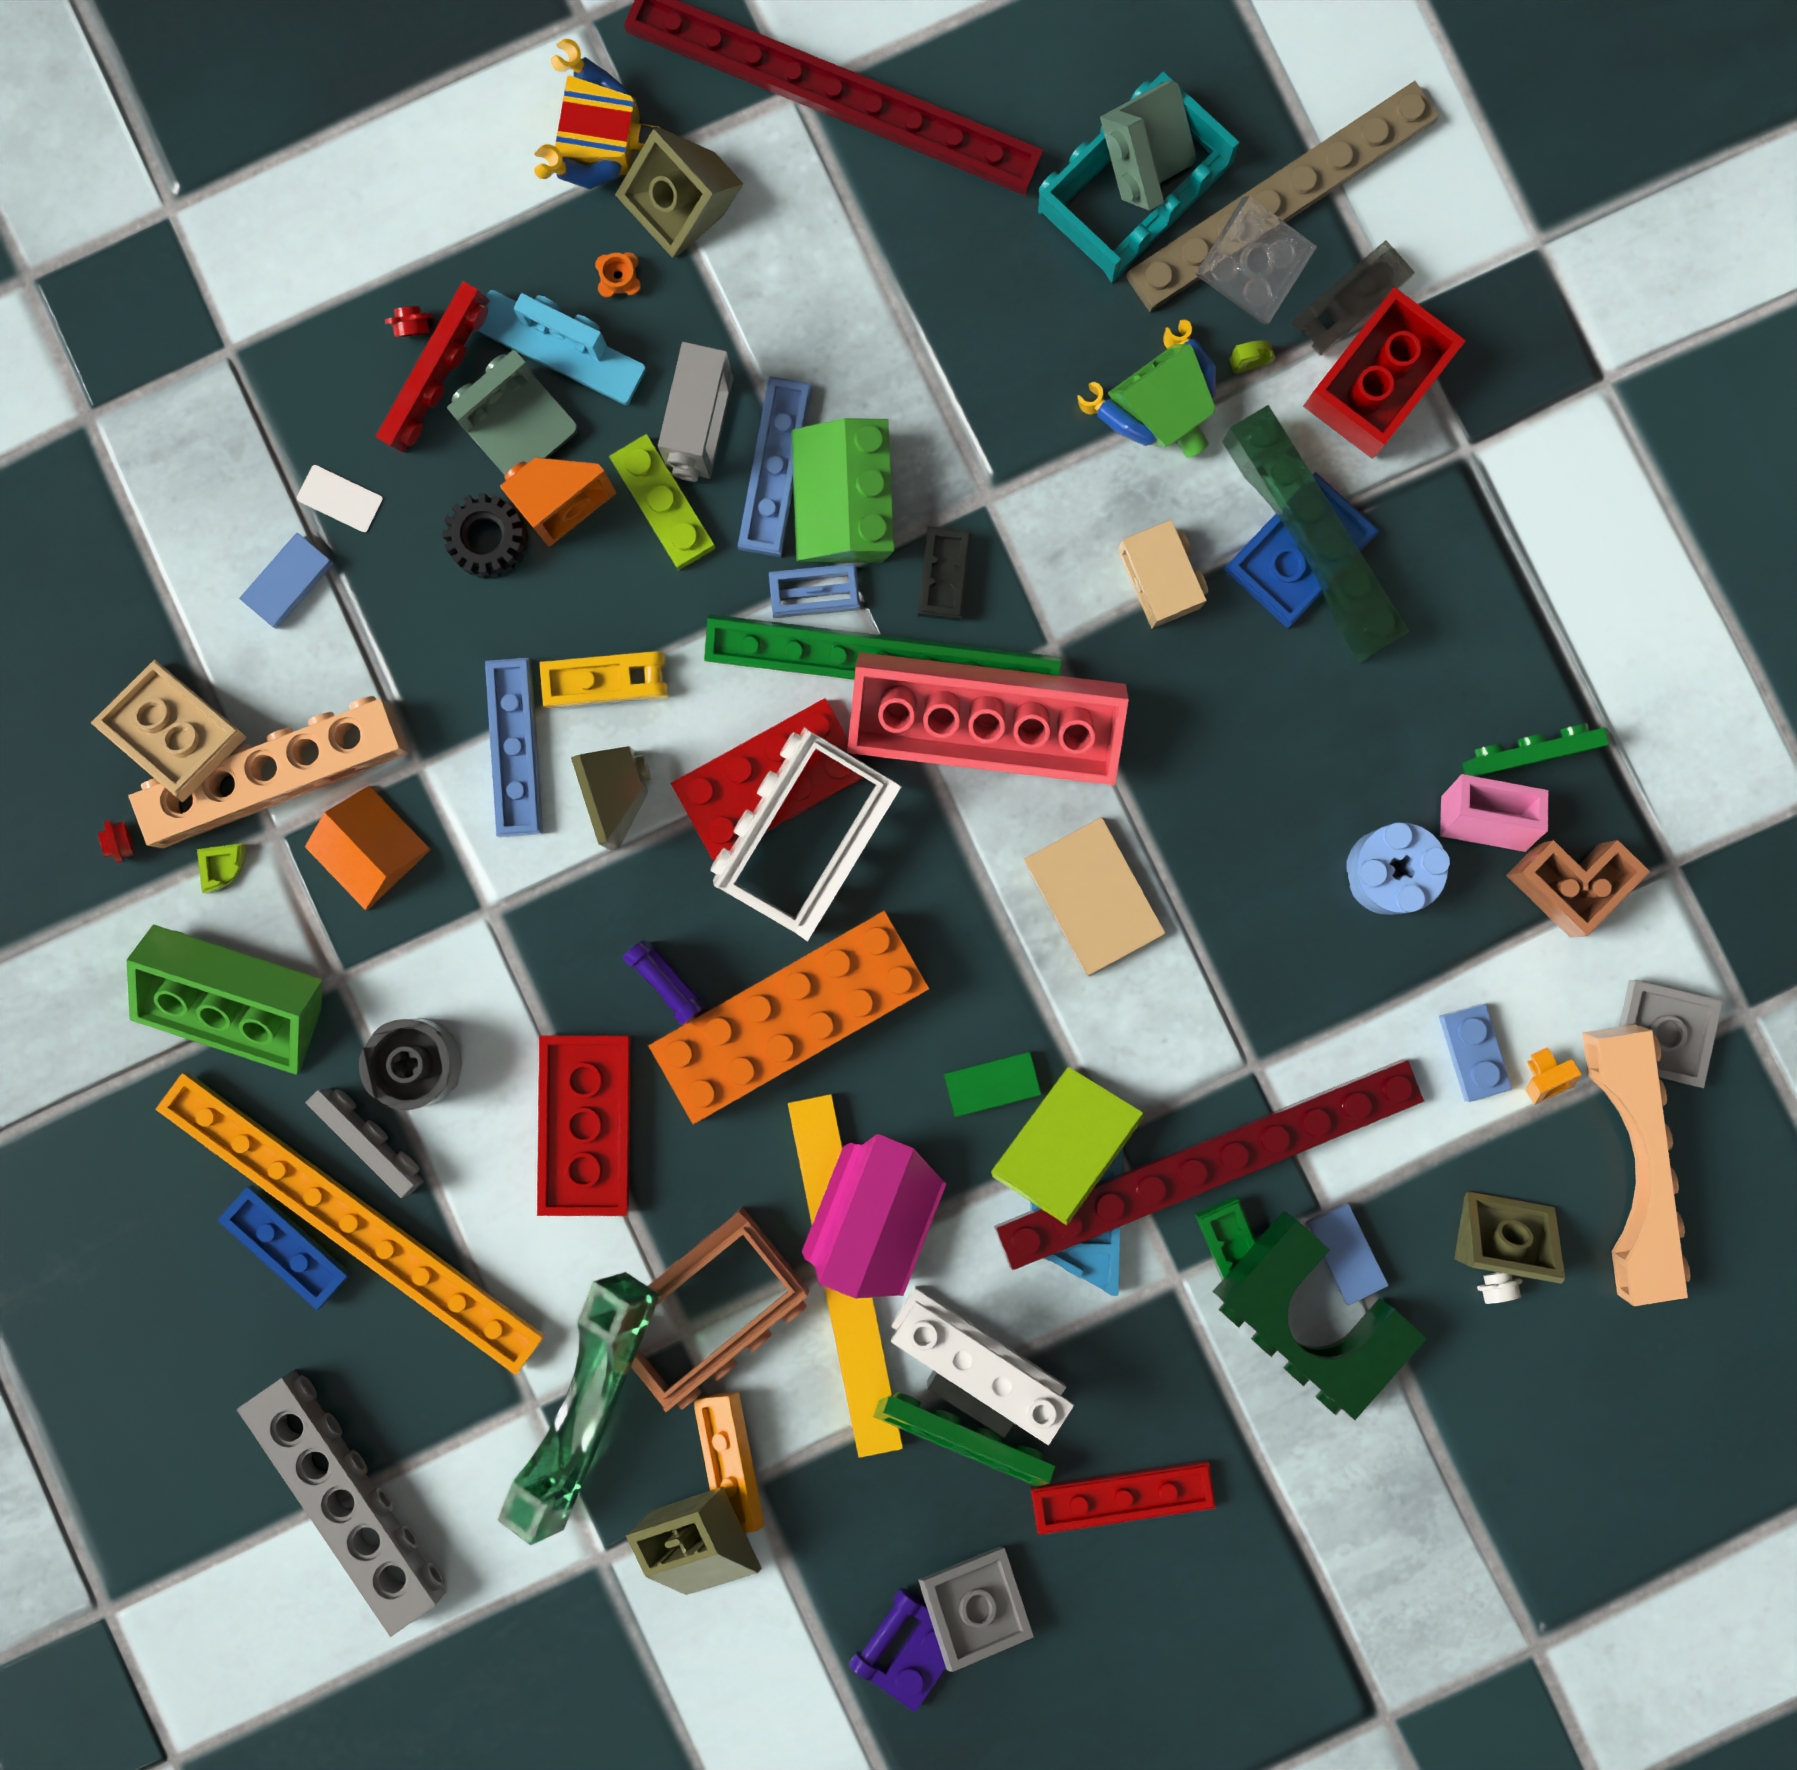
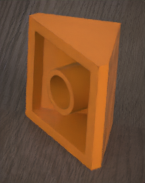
M367 786L324 812L305 845L306 849L365 910H369L431 850L371 786Z

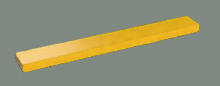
M832 1094L788 1102L812 1224L843 1148ZM824 1286L858 1458L903 1449L900 1429L873 1417L879 1400L889 1395L893 1397L873 1297L855 1299Z

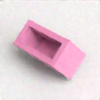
M1461 774L1441 796V837L1526 852L1548 831V790Z

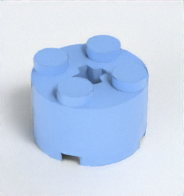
M1410 823L1390 824L1364 835L1351 849L1347 859L1349 887L1356 900L1372 912L1398 915L1418 911L1431 904L1443 890L1447 880L1450 859L1437 838L1428 830ZM1398 861L1401 864L1400 871L1403 875L1394 878L1392 875L1395 869L1390 863Z

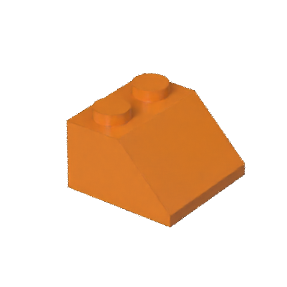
M533 458L528 463L525 461L518 463L505 475L506 481L500 485V488L548 547L552 546L617 493L599 464L545 458Z

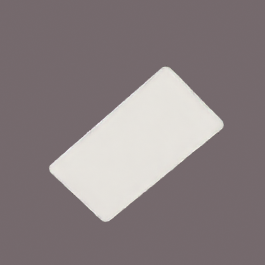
M317 465L311 467L296 498L297 501L361 532H367L383 500L380 495Z

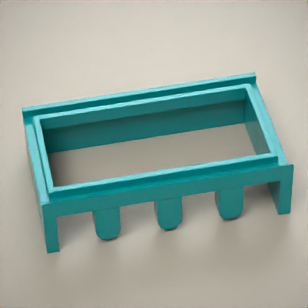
M1162 72L1152 83L1149 80L1143 82L1134 92L1131 100L1165 81L1173 80L1166 73ZM1181 87L1180 91L1191 137L1210 155L1166 197L1163 204L1159 205L1113 251L1066 207L1111 161L1102 126L1100 128L1101 133L1091 143L1084 141L1076 148L1069 159L1070 164L1060 174L1054 171L1044 180L1039 188L1038 213L1045 215L1104 271L1111 284L1234 163L1239 141Z

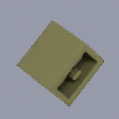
M723 1486L651 1510L626 1535L645 1577L685 1595L756 1574L762 1569Z

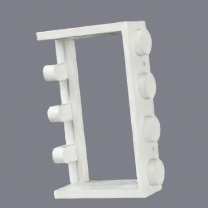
M804 727L800 735L793 732L788 738L780 753L782 757L786 758L777 774L772 771L768 772L757 791V794L762 799L754 812L747 809L743 813L733 831L739 835L738 839L730 851L726 848L721 850L710 871L716 874L713 878L716 888H720L808 941L901 786ZM818 749L876 784L795 918L738 885L735 881L814 750Z

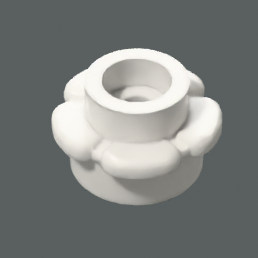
M1495 1272L1483 1275L1485 1284L1477 1286V1289L1483 1292L1485 1304L1521 1298L1519 1284L1523 1283L1520 1278L1512 1279L1510 1274Z

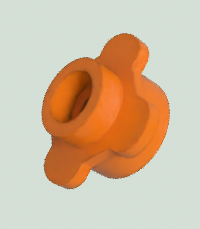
M611 253L597 258L595 267L599 271L601 282L598 284V291L601 296L612 298L614 294L627 293L630 296H634L640 291L641 283L636 278V268L639 262L633 253ZM616 272H621L622 277L616 279L614 277V274Z

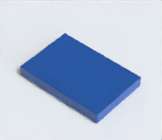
M1314 472L1223 570L1288 629L1380 531L1317 472Z

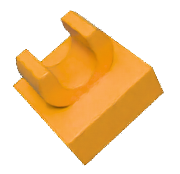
M1545 1048L1530 1056L1532 1060L1527 1062L1534 1077L1531 1078L1525 1090L1533 1104L1536 1105L1575 1087L1582 1074L1573 1059L1557 1066L1551 1051Z

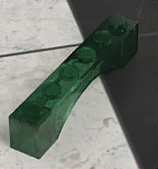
M1270 406L1263 407L1230 427L1222 443L1243 477L1271 506L1297 543L1325 595L1337 628L1359 663L1409 633L1410 631Z
M627 1272L593 1281L577 1321L579 1353L567 1395L545 1438L512 1482L497 1519L529 1545L538 1543L565 1529L659 1300L660 1294Z

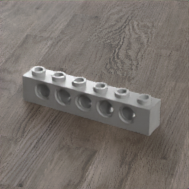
M293 1370L236 1410L388 1635L392 1637L436 1606L446 1593L442 1587L444 1585L442 1575L435 1565L425 1562L417 1550L418 1541L414 1533L406 1525L401 1526L391 1512L393 1505L385 1491L379 1487L375 1488L366 1475L368 1469L363 1458L355 1450H349L341 1438L342 1429L338 1421L330 1413H324L315 1399L317 1398V1393L313 1384L305 1376H299L297 1371ZM288 1414H294L301 1419L303 1423L302 1434L295 1433L288 1427ZM313 1452H320L326 1456L329 1462L328 1471H322L313 1464ZM342 1489L351 1493L354 1498V1508H347L341 1505L337 1498L338 1490ZM369 1527L374 1529L380 1537V1545H371L366 1542L362 1533L363 1528ZM388 1566L400 1567L405 1573L406 1582L399 1583L392 1580L388 1574Z

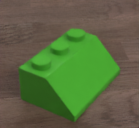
M842 418L793 429L791 436L796 562L883 563L894 552L889 420Z

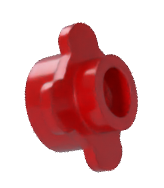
M409 306L394 309L395 318L385 319V324L393 326L395 338L430 333L428 320L433 319V314L421 313L420 306Z

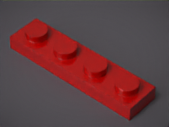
M462 281L376 434V438L403 453L407 446L414 445L423 429L421 422L429 407H435L442 398L445 389L443 383L451 369L454 370L460 365L466 353L465 343L472 331L478 330L487 317L488 307L486 306L490 300L478 289Z

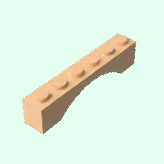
M1636 1024L1582 1032L1588 1077L1606 1093L1619 1111L1630 1135L1635 1157L1636 1185L1632 1209L1624 1230L1611 1251L1617 1294L1633 1306L1688 1298L1686 1282L1690 1281V1268L1686 1258L1682 1255L1680 1238L1684 1237L1685 1229L1683 1220L1676 1211L1674 1195L1679 1191V1184L1675 1171L1670 1167L1668 1150H1671L1673 1147V1138L1670 1128L1664 1121L1663 1106L1667 1103V1093L1663 1082L1658 1076L1657 1062L1661 1059L1659 1041L1653 1035L1652 1030Z

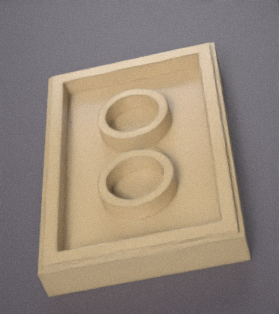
M155 659L91 722L93 726L182 803L247 738L238 728Z
M1102 817L1023 859L1086 976L1166 934Z

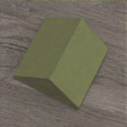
M1467 1191L1463 1201L1454 1259L1472 1268L1562 1284L1565 1280V1272L1555 1207Z

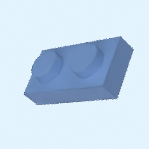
M1478 1004L1440 1015V1023L1464 1101L1472 1102L1512 1090L1486 1004Z

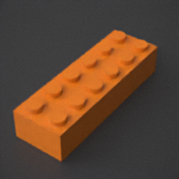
M884 910L648 1046L692 1124H695L929 990V987Z

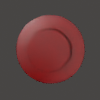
M112 820L104 821L105 830L98 832L102 852L105 858L113 856L117 864L123 863L125 857L134 855V848L125 821L113 823Z

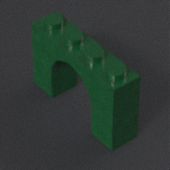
M1283 1211L1212 1291L1224 1302L1218 1310L1238 1328L1244 1322L1256 1331L1251 1339L1270 1357L1277 1351L1288 1360L1283 1368L1302 1386H1305L1309 1380L1320 1389L1315 1397L1333 1414L1337 1415L1342 1409L1352 1419L1356 1420L1427 1338L1399 1312L1379 1298L1351 1331L1339 1341L1320 1347L1306 1346L1296 1342L1288 1323V1309L1291 1298L1298 1286L1330 1249L1297 1219Z

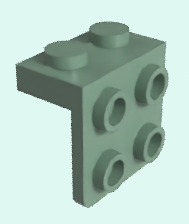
M1170 80L1100 116L1121 199L1149 211L1164 203L1159 183L1189 168L1196 160L1178 83Z
M515 349L508 355L502 354L494 358L486 367V373L474 384L468 383L459 388L452 397V403L446 407L504 475L520 462L525 461L528 463L533 458L548 459L577 433L576 423L535 378L527 363Z

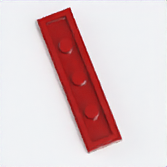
M1207 1459L1060 1481L1036 1487L1030 1486L1038 1535L1216 1508L1210 1464Z

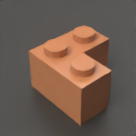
M1552 840L1536 844L1506 876L1571 938L1588 936L1650 871L1618 840L1598 844L1580 864L1573 860Z

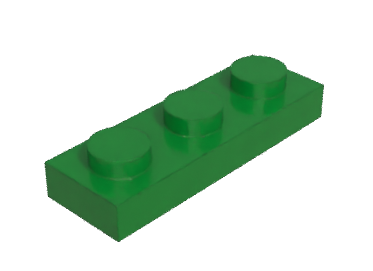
M1585 723L1561 729L1562 738L1546 741L1545 735L1542 733L1518 739L1519 748L1503 751L1501 743L1474 750L1476 758L1462 763L1464 773L1469 776L1481 777L1596 750L1609 745L1606 730L1604 727L1589 731L1588 725Z

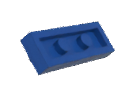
M254 1185L247 1186L217 1220L316 1310L322 1308L351 1275L343 1265Z

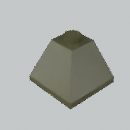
M658 127L652 130L615 196L667 253L674 258L679 256L724 216L744 183L714 151Z
M630 746L571 757L598 844L611 851L620 848L648 794L645 781L652 778L645 756L643 754L636 756L635 751Z

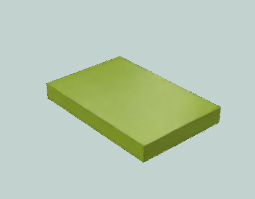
M1067 1067L991 1171L992 1177L1065 1225H1068L1144 1119L1143 1112L1072 1068Z

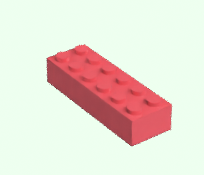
M860 652L855 670L847 753L1115 785L1129 701L1127 687L1123 683Z

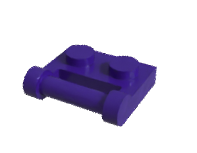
M641 940L623 955L622 959L630 968L635 967L639 974L664 998L665 1003L675 1013L673 1015L674 1018L682 1026L690 1020L696 1019L709 1008L652 942Z
M901 1587L892 1599L895 1605L862 1652L857 1651L848 1664L857 1675L873 1682L913 1712H916L946 1666L926 1603L909 1590ZM908 1616L916 1617L919 1619L918 1623L885 1669L877 1661Z

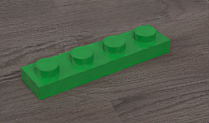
M896 1392L894 1397L889 1395L880 1399L873 1417L1035 1487L1050 1484L1055 1466L1042 1461L1044 1454L1038 1450L1023 1445H1018L1016 1450L1002 1444L1003 1437L998 1433L985 1428H977L976 1432L960 1426L962 1419L958 1416L942 1410H936V1413L932 1414L919 1408L921 1402L918 1399L903 1393Z

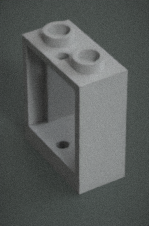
M682 342L658 442V449L668 470H672V475L679 479L696 482L698 477L711 478L734 379L726 351Z

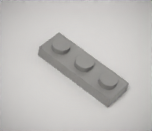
M331 1088L319 1089L305 1102L400 1198L412 1194L424 1182L417 1174L419 1171L418 1165L407 1154L401 1151L397 1154L385 1143L388 1139L386 1133L371 1120L365 1123L353 1111L356 1108V1104L345 1092L340 1089L335 1091Z

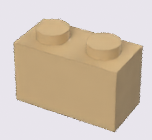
M1172 519L1122 539L1118 551L1151 629L1197 611L1206 602L1204 595L1208 594L1205 578L1199 569L1193 570L1187 556L1191 553L1187 536L1182 529L1176 530Z

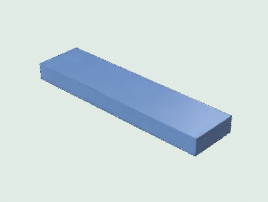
M769 376L738 541V550L782 558L794 493L791 432L793 429L806 427L813 389L811 383Z
M530 658L485 661L496 836L511 837L543 834L532 660Z

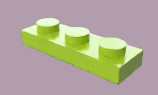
M647 434L609 456L678 571L716 549Z

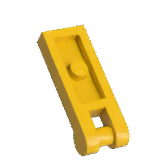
M654 651L539 662L543 706L545 708L641 699L656 700L668 697V685L662 679V668L666 666L664 652ZM644 669L645 683L632 684L631 670Z

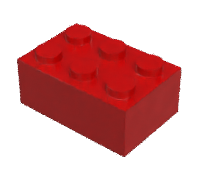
M1394 287L1318 384L1303 407L1373 459L1386 445L1466 340Z

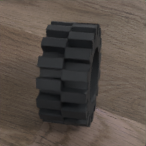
M478 493V499H473L471 495L464 497L465 504L461 507L456 503L451 508L455 512L453 516L446 515L444 523L448 526L447 530L442 529V537L447 542L444 546L452 559L465 572L470 575L475 574L478 578L486 579V576H491L493 579L501 578V572L505 571L509 574L514 571L511 566L515 562L518 564L524 559L521 555L522 550L527 551L528 543L525 540V536H528L527 528L523 525L524 521L508 502L505 503L501 497L493 495L492 498H489L486 493ZM492 521L501 528L502 539L500 544L490 552L483 553L474 550L469 539L472 528L479 522Z

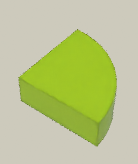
M1258 340L1236 345L1229 361L1233 373L1239 374L1274 363L1276 357L1269 341Z
M240 843L197 849L202 893L217 892L233 882L243 867L246 856V844Z

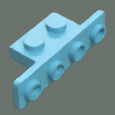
M495 290L488 292L486 296L490 300L486 306L488 307V314L483 325L476 332L512 350L515 349L516 352L623 405L630 403L646 372L645 366L608 347L599 331L600 327L598 324L579 314L573 319L561 313L559 305L541 295H537L533 299L521 293L518 300L515 301Z

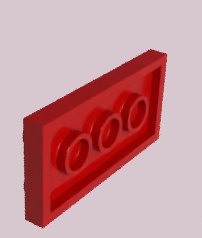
M826 698L670 783L713 861L716 860L723 848L729 851L732 849L739 835L733 832L738 821L747 809L751 812H754L762 799L757 794V791L769 771L775 774L779 771L786 759L780 755L781 750L793 732L800 735L805 727L847 753L848 738ZM815 749L765 833L865 778L818 749ZM850 754L860 761L857 754Z
M631 1035L539 1036L537 1216L629 1215Z

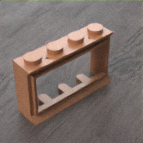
M741 1207L730 1219L708 1234L697 1246L680 1260L675 1261L659 1277L636 1293L620 1309L605 1318L597 1329L609 1338L664 1407L663 1410L665 1412L669 1411L676 1404L682 1410L702 1393L698 1387L711 1375L717 1381L735 1367L737 1362L733 1357L740 1351L748 1347L753 1352L772 1336L768 1328L782 1318L788 1323L807 1307L803 1300L808 1297L809 1289L747 1211ZM744 1235L788 1291L674 1385L669 1387L625 1331L740 1236Z

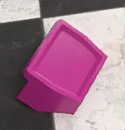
M876 1134L863 1145L849 1143L843 1146L802 1250L804 1259L815 1266L820 1285L855 1299L904 1296L947 1184L914 1148L880 1134Z

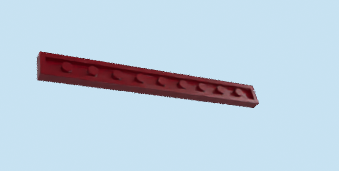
M634 0L624 23L626 33L1024 196L1027 194L1042 158L1043 149L679 0Z
M1401 1059L1096 1184L1068 1225H1065L1041 1208H1036L999 1223L994 1228L1009 1267L1013 1271L1424 1102L1409 1061Z

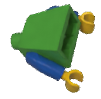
M1180 320L1178 329L1183 336L1173 335L1170 328L1166 327L1163 342L1167 350L1109 391L1108 395L1111 399L1104 400L1103 389L1096 382L1089 383L1090 391L1098 396L1095 401L1087 402L1080 395L1077 397L1079 407L1084 413L1091 415L1097 413V417L1119 435L1143 446L1167 447L1176 441L1186 458H1190L1202 452L1209 445L1198 425L1215 412L1213 398L1216 395V365L1196 339H1190L1192 333L1191 323L1188 320Z

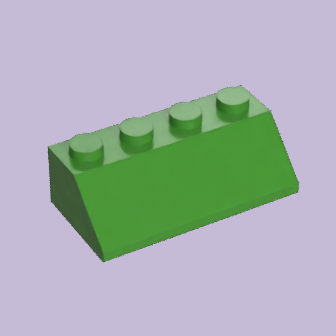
M153 924L126 959L130 1021L298 1075L321 1012L323 979Z

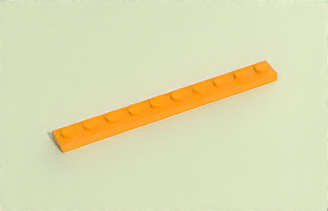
M189 1072L180 1075L155 1109L513 1374L517 1375L546 1336Z

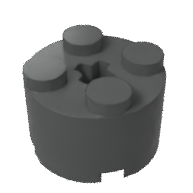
M420 1018L399 1019L383 1024L372 1034L359 1058V1073L366 1091L374 1099L376 1098L387 1107L402 1111L430 1106L444 1099L457 1086L462 1066L459 1046L448 1029L442 1024ZM417 1058L418 1067H415L413 1070H406L404 1061Z

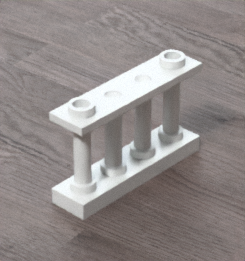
M916 1286L891 1323V1327L897 1330L891 1339V1343L1047 1445L1050 1444L1074 1406L1072 1402L1061 1396L1066 1389V1385Z

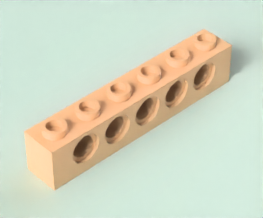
M375 696L364 697L352 702L349 705L351 709L336 716H334L333 712L319 714L308 720L309 726L293 732L292 728L281 729L267 735V742L258 746L251 747L250 744L238 746L192 793L193 804L185 813H182L179 808V799L155 778L142 783L141 791L128 796L146 845L166 848L409 754L410 752L392 705L381 698L376 700ZM358 727L361 733L360 741L354 748L347 749L344 745V736L349 729ZM316 743L319 749L318 758L312 764L306 765L303 761V751L308 745ZM274 759L277 764L276 774L272 779L264 781L261 774L262 767L265 762ZM232 775L235 780L234 790L227 797H223L220 791L221 782L225 777Z

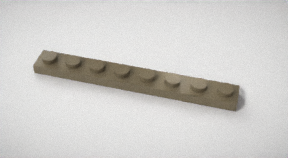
M1413 81L1129 270L1126 279L1151 313L1433 125L1440 115L1416 81Z

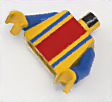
M562 39L556 45L567 53L569 61H565L562 57L555 55L551 58V65L559 72H566L569 69L573 70L574 77L567 76L555 146L544 144L534 153L536 157H542L547 160L549 165L540 163L534 168V172L540 179H547L556 173L560 180L592 189L616 179L618 175H626L632 166L634 151H641L652 130L659 126L640 124V113L636 99L631 96L630 91L607 71L588 58L584 57L581 59V51L575 41Z

